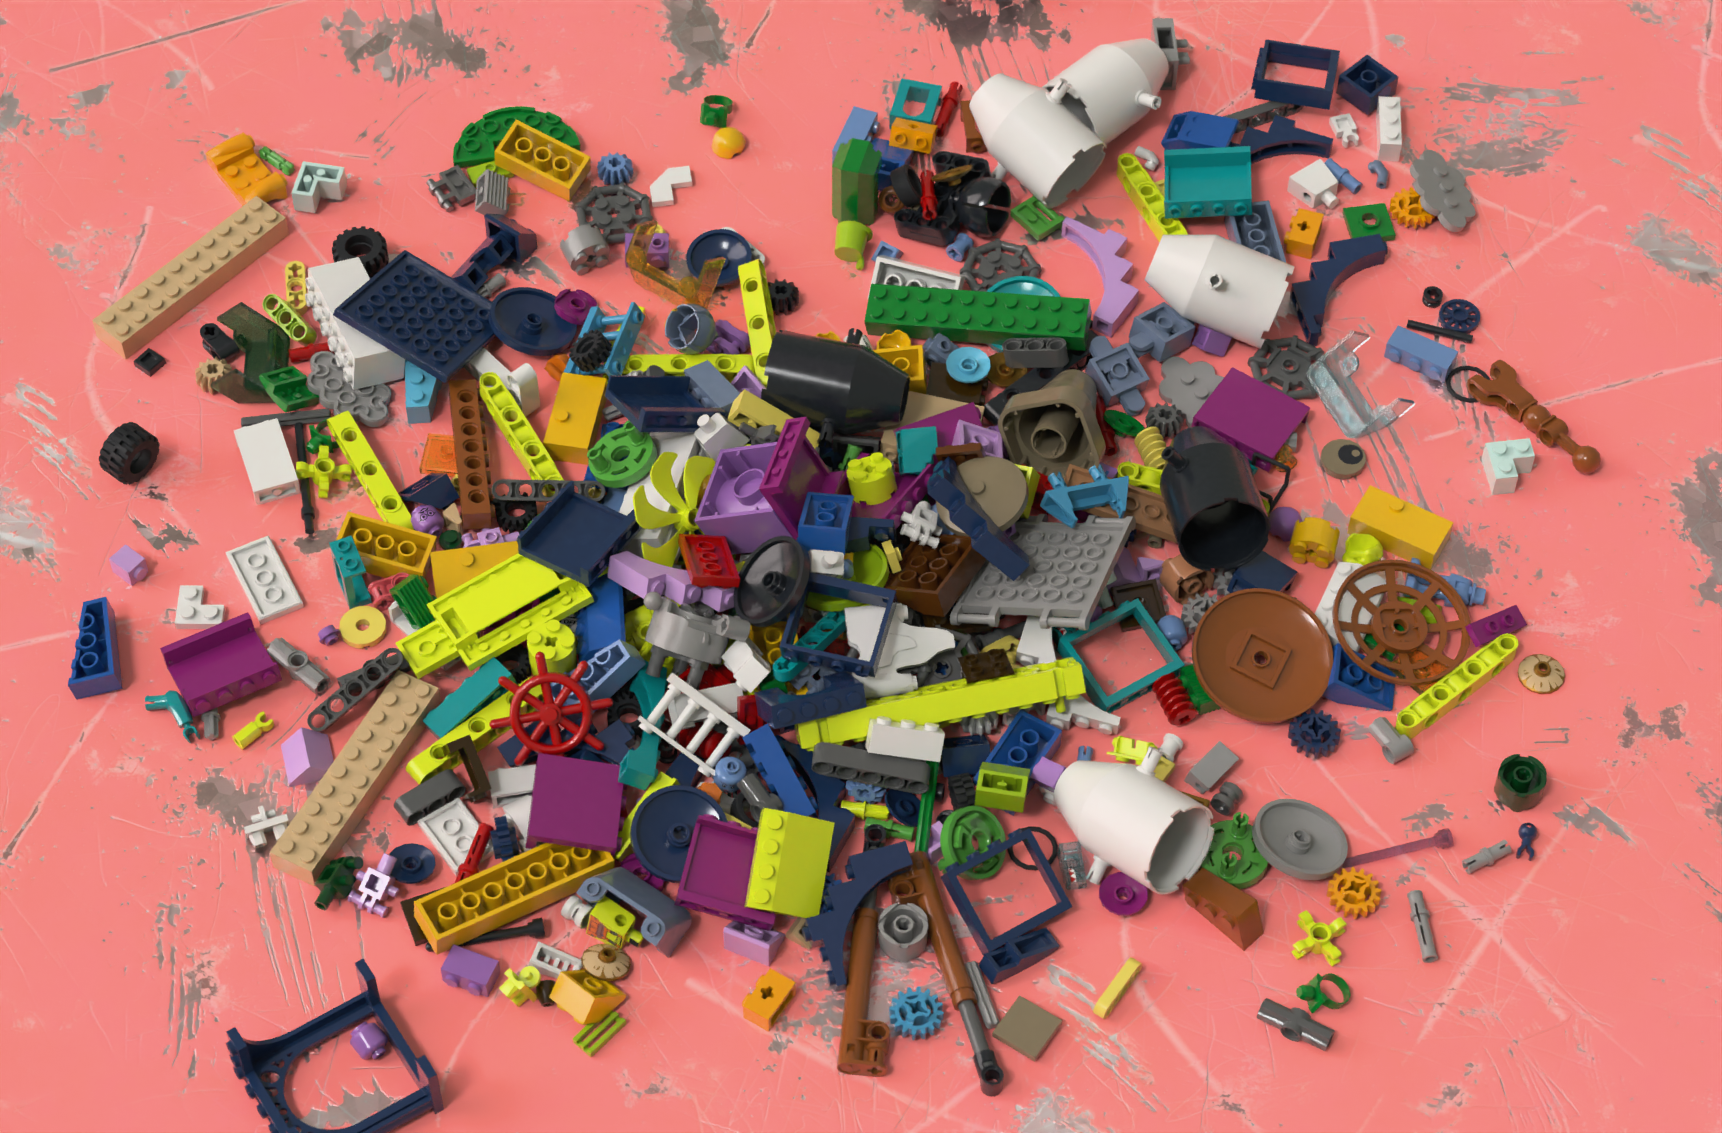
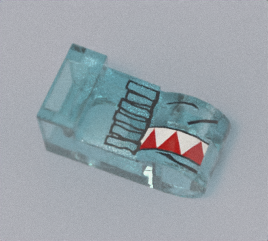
M1080 842L1059 843L1057 857L1065 889L1076 890L1086 888V874Z

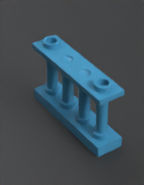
M631 302L627 313L624 315L607 317L599 306L591 307L579 337L582 338L584 333L589 334L590 330L600 331L608 341L615 340L612 351H610L611 354L606 364L599 368L596 366L595 370H590L589 372L581 371L569 358L564 372L579 375L606 373L608 376H621L645 319V315L637 304ZM622 324L619 331L604 333L607 325Z

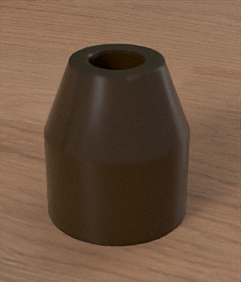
M542 980L536 986V995L541 1006L550 1007L554 1005V1001L549 996L556 983L555 981Z

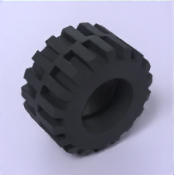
M361 226V228L352 227L351 230H344V234H339L337 240L333 241L332 254L334 262L359 257L370 279L389 263L386 240L379 231L375 232L374 228L366 229V226Z
M124 423L111 432L103 443V447L100 450L99 465L125 485L133 484L144 477L153 467L160 449L158 448L160 443L157 437L137 423Z

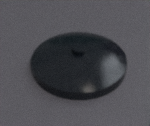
M777 536L761 544L749 556L739 573V587L734 588V607L741 619L749 621L750 625L754 627H768L779 622L792 611L804 593L810 574V558L803 544L789 536Z

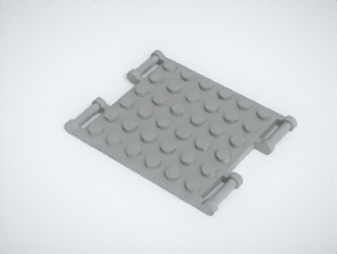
M1047 514L1029 516L1028 519L1019 518L1015 522L1016 533L1009 538L1029 556L1030 565L1013 581L986 559L985 563L959 596L950 614L951 625L971 623L988 624L990 627H998L1001 614L1013 616L1030 615L1040 616L1039 624L1041 629L1071 627L1087 631L1090 619L1131 531L1135 529V517L1098 518L1097 515H1089L1085 523H1076L1074 528H1070L1064 523L1048 522ZM1061 617H1079V618H1061Z

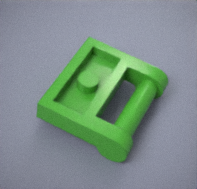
M1032 196L1010 211V216L1037 241H1040L1057 229L1061 230L1062 222L1065 219L1063 215L1059 216L1052 208H1046L1035 196ZM1036 208H1039V209H1040L1044 214H1046L1052 221H1050L1048 218H1046V217H1045L1038 209H1036Z

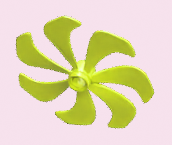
M663 452L653 464L650 471L653 486L678 512L670 513L652 506L647 500L644 486L641 485L633 495L636 521L643 529H655L673 524L678 531L668 542L658 548L642 542L644 559L672 567L679 549V534L689 532V534L695 535L694 531L698 529L705 535L694 520L699 508H696L701 483L707 475L712 474L716 463L712 458L692 456L687 460L683 474L685 502L677 491L671 474V468L678 454ZM733 554V560H736V554Z

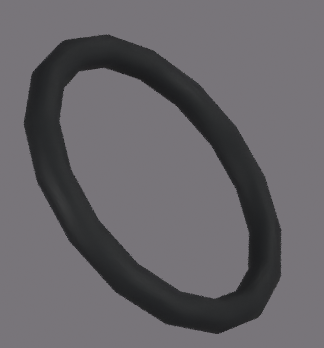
M1469 365L1453 369L1446 379L1447 390L1450 394L1460 401L1468 403L1478 402L1475 398L1462 397L1457 394L1451 387V378L1455 373L1463 370L1475 371L1489 380L1490 377L1483 370Z
M1029 826L1021 828L1022 832L1030 828L1031 831L1042 833L1049 838L1053 846V852L1047 861L1049 864H1052L1058 852L1055 837L1049 831L1040 827ZM1013 846L1008 848L1009 856L1017 866L1026 870H1038L1036 865H1027L1020 862L1014 855Z

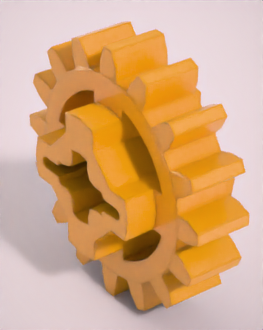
M1410 187L1409 191L1401 188V193L1395 192L1394 197H1391L1389 212L1392 213L1391 218H1398L1397 224L1403 222L1406 228L1412 225L1416 229L1419 224L1421 227H1425V223L1430 224L1435 216L1422 208L1420 204L1421 196L1413 190V187Z
M1351 867L1350 872L1343 868L1340 875L1334 873L1333 880H1329L1327 897H1330L1329 905H1336V913L1341 910L1344 911V917L1352 914L1353 918L1357 919V915L1361 914L1365 918L1368 911L1374 913L1375 907L1379 905L1381 889L1378 888L1379 881H1372V873L1367 876L1364 875L1363 868L1359 872H1356L1354 867ZM1341 885H1343V887L1341 888V890L1338 892V888H1339ZM1370 894V898L1367 901H1365L1367 896Z

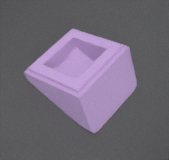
M1137 557L1136 568L1142 581L1160 579V574L1163 570L1162 563L1164 561Z

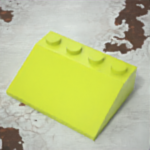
M763 808L759 820L745 907L804 919L819 915L835 823L790 812Z

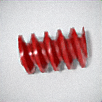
M1169 673L1158 678L1153 683L1152 690L1156 694V698L1160 702L1168 722L1176 726L1183 725L1196 718L1198 712L1196 709H1193L1194 704L1189 701L1190 696L1185 694L1186 688L1182 686V681L1175 679V674Z
M695 723V727L681 730L679 737L680 745L686 748L702 725ZM711 730L697 748L695 754L707 760L724 738V735ZM731 745L728 747V749L725 751V753L722 755L719 761L722 758L728 757L731 750Z

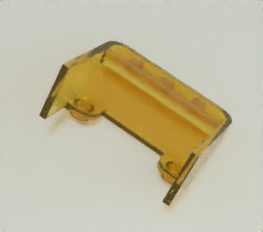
M652 220L637 223L626 253V262L634 282L676 306L697 304L707 309L726 258L718 257L705 260L698 279L693 276H686L679 281L646 263V254L658 221Z

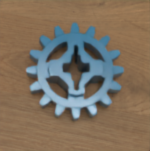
M920 986L914 992H912L910 987H907L906 994L899 991L898 999L892 998V1006L889 1007V1015H891L890 1024H895V1032L902 1030L903 1038L910 1034L912 1040L916 1039V1035H920L924 1040L927 1032L933 1036L935 1028L940 1029V1020H943L944 1015L942 1011L943 1004L938 1002L937 994L932 997L930 996V989L923 993Z

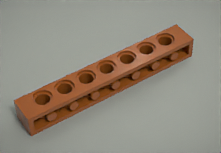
M476 379L449 380V402L463 530L491 528V519L495 518V507L490 505V501H493L492 488H488V484H491V472L486 471V468L489 467V455L484 454V451H487V438L482 437V434H485V421H480V418L484 417L483 404H478V402L482 401L479 393L480 388L476 386Z

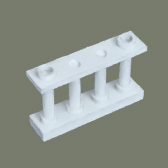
M671 673L666 679L670 683L668 685L669 690L647 719L641 715L638 717L637 720L641 722L639 727L648 734L654 731L700 766L697 770L708 778L711 774L715 776L713 768L735 738L738 739L740 735L745 736L749 734L751 730L674 673ZM683 692L690 697L687 701L688 705L665 734L654 725L675 696ZM702 706L709 711L707 714L708 718L688 746L684 748L674 739L695 710H699ZM723 721L729 726L727 728L728 732L707 761L703 762L694 753L714 725Z

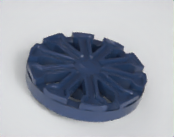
M1452 299L1441 306L1438 320L1443 328L1469 334L1478 327L1480 312L1473 303L1467 300Z

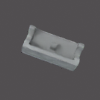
M1219 741L1188 772L1184 781L1200 794H1204L1239 758Z

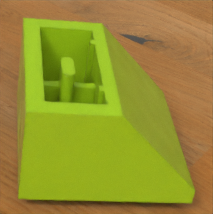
M982 762L976 787L975 805L1023 813L1030 769Z

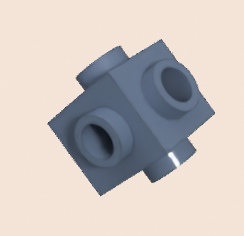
M938 333L933 339L929 337L923 344L925 361L929 366L932 365V362L946 363L948 356L954 350L959 349V347L951 342L949 338Z

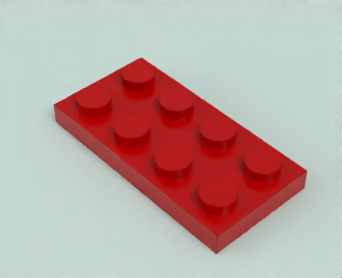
M679 534V547L692 585L701 588L719 586L724 589L739 587L740 577L725 536Z

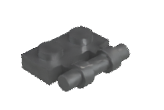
M458 165L440 172L439 181L435 182L431 178L426 182L431 195L436 196L440 207L448 213L454 210L452 202L456 201L459 206H462L476 199L475 187ZM447 189L449 193L444 194L443 190Z

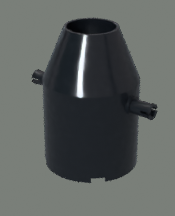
M855 328L849 329L846 342L779 330L774 336L764 372V376H768L767 388L762 389L761 399L793 418L807 417L810 422V428L821 430L817 440L820 446L823 447L824 442L827 441L826 447H830L834 433L850 435L901 424L909 395L910 375L865 345H859L863 335L861 330L856 329L854 335Z
M1203 426L1184 429L1173 438L1170 446L1166 447L1161 454L1162 458L1166 461L1160 478V491L1179 551L1187 563L1200 570L1211 571V568H1224V571L1238 568L1250 562L1261 553L1268 543V534L1271 529L1251 466L1246 456L1239 449L1212 429Z

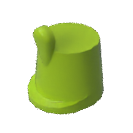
M842 221L836 226L834 249L836 257L847 262H857L856 269L862 270L864 268V249L867 241L872 239L873 231L866 225L856 221Z

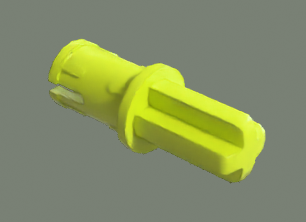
M842 800L841 808L848 809L852 814H855V817H861L862 820H865L867 817L887 820L890 813L887 806L867 804V801L861 803Z

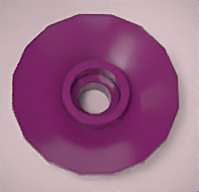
M1117 872L1109 875L1102 881L1099 887V899L1103 907L1109 912L1118 916H1129L1138 913L1144 908L1148 899V890L1144 885L1123 872ZM1124 896V897H1126L1127 899L1123 900V899H1120L1119 897Z

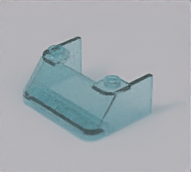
M1352 330L1308 368L1307 379L1343 434L1348 438L1358 439L1390 426L1412 408L1415 402L1397 397L1389 405H1379L1372 410L1350 377L1359 368V358L1354 351L1371 337L1369 334Z

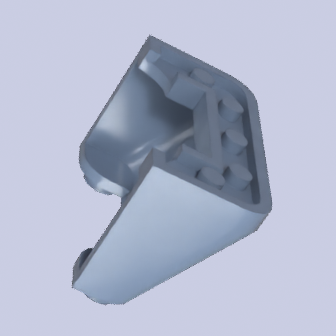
M616 867L586 879L576 892L592 907H595L598 901L606 896L618 905L624 900L645 914L647 917L641 926L642 936L668 958L692 923L691 914L684 907L674 905L675 901L622 867Z

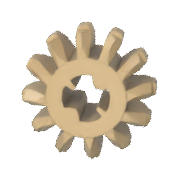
M217 356L214 360L207 358L205 363L199 362V367L195 369L196 384L198 387H201L203 393L209 391L212 395L215 391H218L221 394L222 389H229V384L233 383V370L225 359L219 361Z

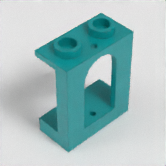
M901 78L890 112L889 129H891L896 117L932 124L937 106H940L942 101V86ZM905 101L926 103L924 111L918 116L907 115L903 111Z
M352 536L330 542L329 546L335 576L349 610L372 603L371 596L361 575L366 573V569Z

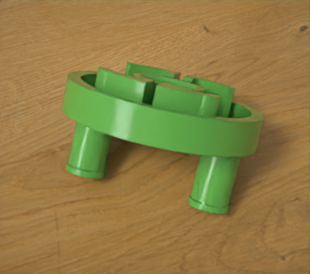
M628 420L622 428L615 429L603 436L588 451L589 468L595 479L603 486L611 488L625 487L639 481L651 470L657 457V448L648 432H640ZM628 456L623 461H619L622 457Z
M968 806L953 811L947 817L940 836L941 850L944 858L938 862L939 871H942L943 874L947 873L946 867L957 861L959 865L967 862L966 857L978 851L972 845L973 835L978 840V850L981 854L988 851L987 845L991 844V838L992 843L1000 839L1001 843L1006 841L1002 825L993 813L980 806ZM1006 850L982 862L983 864L974 868V871L971 868L958 876L971 881L991 877L1002 866Z
M1241 812L1234 814L1233 820L1220 821L1211 825L1214 828L1215 835L1213 836L1209 851L1199 867V870L1204 868L1238 889H1244L1256 884L1264 876L1268 868V862L1260 854L1254 841H1252V826L1248 824L1249 817L1246 813L1243 814V818H1241ZM1229 851H1233V852L1238 853V854L1240 855L1241 859L1237 861V857H1236V855L1233 854V853H1232V857H1231V859H1230V858H1229V855H1230Z

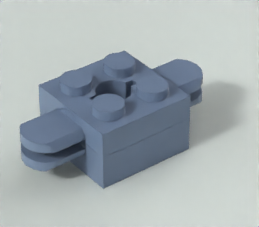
M1163 302L1134 317L1128 343L1137 358L1149 353L1158 362H1162L1190 347L1195 331V322L1181 317L1172 307Z
M1096 336L1089 346V352L1093 358L1088 362L1085 370L1086 374L1095 382L1097 392L1100 397H1103L1106 407L1120 402L1129 416H1138L1145 406V400L1140 392L1145 391L1150 378L1128 342L1113 349L1105 336Z

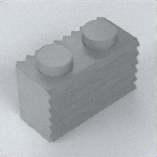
M486 169L476 181L477 189L474 211L483 215L502 214L505 216L510 207L507 203V198L511 191V188L508 187V177Z

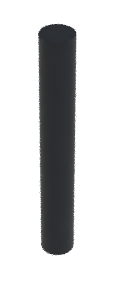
M1409 319L1406 327L1470 344L1473 339L1471 334Z

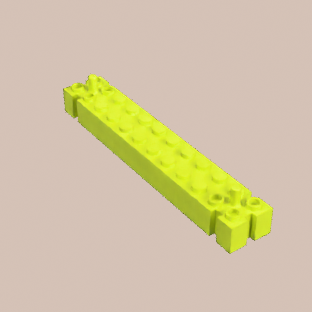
M1073 657L1054 660V662L1050 663L1044 662L1014 668V675L969 684L963 678L918 687V690L905 694L866 700L867 707L795 724L796 739L801 748H806V751H814V746L820 742L843 745L844 741L851 739L854 742L864 741L867 739L870 718L877 719L878 716L891 718L893 722L901 723V720L905 719L914 721L915 725H925V723L939 725V722L948 720V723L960 722L963 720L962 717L967 716L981 718L986 716L987 712L995 711L997 714L1010 711L1009 708L1019 706V709L1033 707V703L1042 702V704L1055 703L1056 712L1062 713L1066 711L1064 696L1067 700L1079 698L1080 694L1086 693L1082 666Z

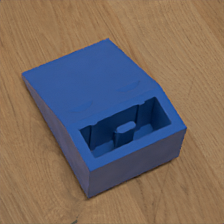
M1195 111L1175 114L1161 144L1165 150L1228 147L1239 121L1238 119Z
M875 137L871 142L874 145L873 149L876 152L877 150L882 152V166L878 176V190L881 191L885 187L892 185L890 179L891 171L904 164L910 165L915 151L889 146V140Z

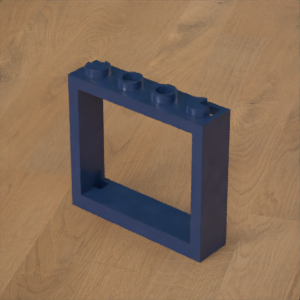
M1266 39L1264 48L1260 47L1252 81L1251 90H1255L1254 98L1330 110L1340 51ZM1268 61L1327 70L1325 88L1265 79Z
M810 572L804 593L790 612L780 644L781 656L788 661H802L813 667L825 666L837 672L848 671L860 677H875L897 605L896 590ZM809 592L886 608L870 661L793 645Z
M1021 828L1008 834L1009 839L1001 843L1000 839L987 845L988 851L982 854L978 850L966 857L967 862L959 865L958 861L945 868L947 873L940 877L982 955L1004 945L1008 940L1017 938L1073 907L1030 828L1023 832ZM1023 841L1057 904L990 940L956 876Z

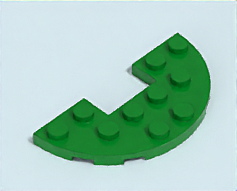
M506 107L482 115V119L475 123L471 122L461 132V137L454 146L453 164L462 168L494 161V147L500 144L515 120L578 151L581 148L571 126L568 127L562 122V118L549 111L547 113L536 111L534 107Z

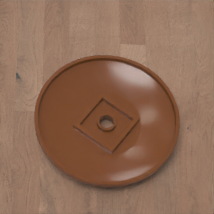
M1252 588L1239 590L1222 597L1204 613L1197 625L1192 641V661L1199 683L1218 706L1238 718L1256 723H1279L1294 719L1311 709L1328 687L1333 665V651L1326 629L1318 617L1306 605L1285 593L1270 589ZM1254 656H1264L1266 659V663L1258 664L1255 661Z

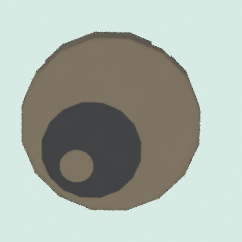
M1346 439L1332 440L1327 443L1322 449L1320 457L1321 466L1325 468V472L1328 475L1344 480L1361 474L1366 461L1364 450L1357 443Z

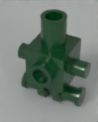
M339 857L338 859L331 860L329 865L325 866L314 884L321 890L314 902L316 907L326 911L333 899L346 898L351 893L352 886L357 880L353 872L355 869L363 867V859L361 857Z

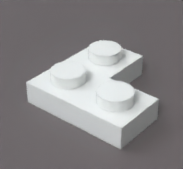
M180 585L175 627L176 629H208L224 622L225 607L224 605H203V585Z

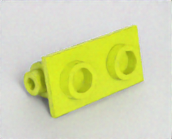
M1118 736L1112 741L1114 751H1107V754L1116 756L1115 760L1130 762V759L1136 760L1135 764L1141 765L1148 747L1158 748L1153 742L1136 740V747L1134 748L1135 739Z

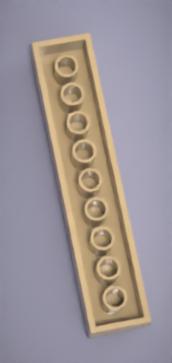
M255 196L95 317L92 322L96 337L127 360L287 237L289 231L286 217L258 196Z
M400 670L395 673L270 851L273 868L315 887L314 884L325 866L335 859L426 727L423 720L427 714L441 704L438 687Z

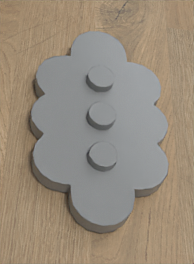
M1427 149L1409 168L1410 174L1415 179L1413 187L1421 196L1420 204L1426 212L1438 216L1441 225L1447 230L1460 232L1465 227L1466 222L1471 221L1476 213L1474 206L1470 203L1471 193L1464 186L1465 178L1462 173L1456 168L1448 166L1441 154Z
M321 351L311 357L310 369L312 372L307 377V387L310 392L319 395V402L323 407L334 409L335 416L348 410L355 421L360 420L363 424L370 427H379L387 422V405L391 401V390L387 385L382 383L353 390L350 383L345 381L343 369L338 367L334 353Z
M1170 357L1164 360L1161 365L1163 380L1159 385V396L1165 402L1172 405L1175 404L1176 410H1181L1182 417L1186 419V425L1190 428L1193 417L1224 377L1215 375V369L1207 362L1196 361L1189 364L1181 357Z

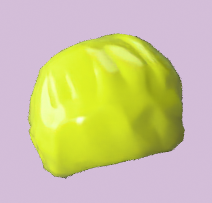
M1352 533L1345 542V553L1342 556V560L1348 563H1359L1363 566L1380 561L1383 557V546L1379 540L1370 534Z

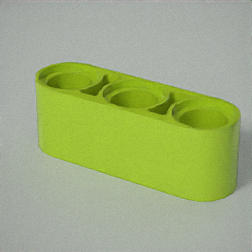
M269 294L263 299L262 307L264 311L293 340L303 346L315 343L317 338L316 331L287 301L276 294Z

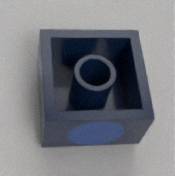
M1365 55L1339 75L1336 93L1369 115L1377 109L1379 96L1392 97L1396 94L1399 76L1369 55Z

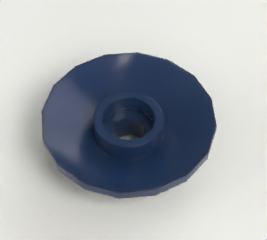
M889 789L885 793V803L890 813L902 824L909 827H917L920 800L913 793Z
M415 843L403 844L389 853V855L397 858L390 875L399 882L406 884L419 883L428 879L434 872L436 866L435 856L431 850L423 845Z

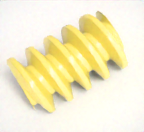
M1158 427L1146 428L1136 436L1134 444L1138 448L1145 466L1163 470L1166 460L1162 458L1161 454L1167 445L1163 441V436L1160 434Z

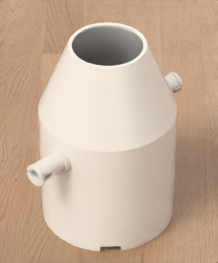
M1147 38L1101 44L1043 85L1042 88L1051 92L1060 78L1066 79L1068 81L1066 85L1070 83L1072 87L1061 99L1062 103L1107 145L1146 116L1151 108L1157 110L1161 106V98L1157 95L1168 74L1169 65L1161 48Z
M998 73L982 84L969 104L986 148L998 163L991 175L994 178L1003 180L1009 172L1046 208H1055L1068 200L1066 196L1074 189L1078 192L1092 177L1106 155L1103 149H1106L1107 145L1062 103L1061 99L1072 87L1070 83L1066 85L1068 82L1066 79L1060 78L1050 92L1042 87Z
M1216 234L1163 235L1144 280L1181 317L1261 349L1265 341L1261 336L1263 332H1269L1289 284V282L1285 281L1286 276L1292 275L1295 266Z
M1148 747L1141 765L1079 760L1069 765L1057 781L1054 790V803L1081 846L1094 855L1093 858L1095 860L1085 879L1096 885H1100L1107 867L1113 866L1155 893L1161 895L1169 894L1178 890L1179 887L1177 885L1185 878L1190 880L1209 851L1214 835V828L1211 827V819L1214 818L1212 812L1206 806L1155 777L1154 770L1163 752L1154 747Z

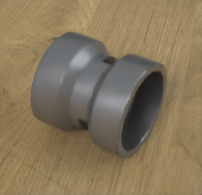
M1224 782L1219 789V793L1213 796L1210 803L1218 813L1229 816L1235 808L1234 805L1242 800L1244 794L1234 783Z

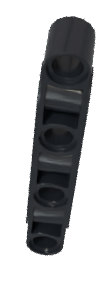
M1089 330L1086 351L1067 350L1069 362L1065 366L1032 369L984 405L983 416L996 426L1006 403L1012 396L1040 390L1065 370H1085L1089 360L1093 358L1089 352L1090 343L1098 335L1094 331Z

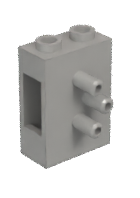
M1152 18L1150 40L1161 48L1169 65L1168 74L1160 90H1176L1178 65L1190 64L1188 52H1178L1177 48H1187L1188 40H1176L1173 18Z

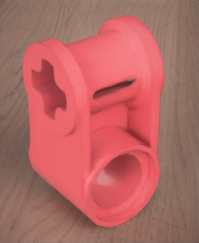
M402 572L369 584L368 592L373 596L374 608L379 611L387 610L395 601L389 590L407 578L409 574Z

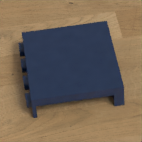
M609 375L605 397L640 432H695L700 427L697 421L702 415L706 414L710 418L715 413H720L724 417L726 415V411L723 408H705L688 391L691 379L689 376Z
M570 481L565 487L560 489L558 495L551 502L546 504L544 510L533 518L531 524L519 533L517 537L518 551L520 555L590 587L609 566L610 556L619 554L642 527L636 521L634 509L627 516L576 493L574 481Z

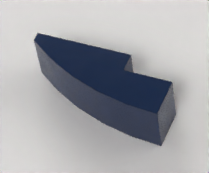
M1045 927L1008 940L1004 947L985 953L979 967L990 983L995 984L1033 966L1056 951L1060 945Z

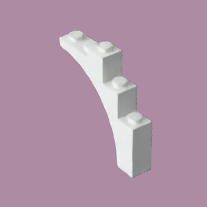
M1028 615L1016 651V661H1019L1024 666L1044 662L1050 663L1056 660L1052 644V627L1041 629L1039 624L1040 616ZM1081 695L1079 698L1067 700L1064 696L1066 711L1062 713L1056 712L1055 703L1049 705L1046 722L1061 730H1069L1070 724L1073 722L1081 728L1091 727L1098 729L1103 734H1118L1121 717L1101 710Z

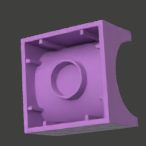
M777 442L721 449L694 522L705 535L725 536L732 555L754 552L761 544L777 536L793 538L759 490Z

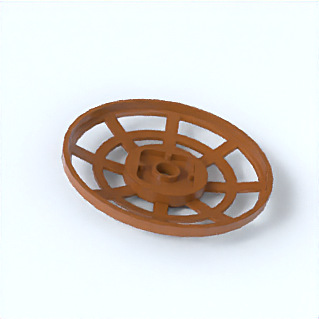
M1392 559L1368 563L1356 569L1345 579L1334 599L1332 610L1333 626L1342 648L1361 669L1385 682L1403 686H1420L1437 682L1458 667L1468 651L1471 638L1465 626L1471 624L1462 598L1443 577L1419 564ZM1385 571L1386 584L1373 587L1364 594L1354 584L1358 579L1368 574ZM1395 571L1416 575L1431 584L1424 593L1408 586L1396 584ZM1347 590L1357 600L1352 610L1351 623L1339 621L1338 619L1340 603ZM1438 590L1452 603L1459 620L1445 622L1441 611L1431 600ZM1387 592L1388 602L1379 607H1376L1369 600L1377 594ZM1397 592L1414 597L1417 601L1413 605L1398 601ZM1362 606L1373 615L1370 625L1358 624V615ZM1424 606L1431 611L1437 623L1427 624L1423 614L1420 612ZM1393 624H1400L1404 631L1396 630ZM1461 629V646L1456 658L1453 660L1441 653L1446 645L1447 631ZM1341 630L1353 632L1357 644L1367 655L1363 660L1347 644ZM1439 632V642L1435 650L1423 643L1427 633ZM1360 633L1372 634L1378 645L1371 651L1364 643ZM1385 650L1398 654L1400 664L1389 662L1380 656ZM1418 650L1428 656L1427 659L1421 662L1410 664L1408 654ZM1434 661L1448 667L1440 674L1426 679L1416 680L1413 673L1414 670L1425 668ZM1377 662L1387 668L1403 671L1405 679L1384 674L1372 668L1371 665Z

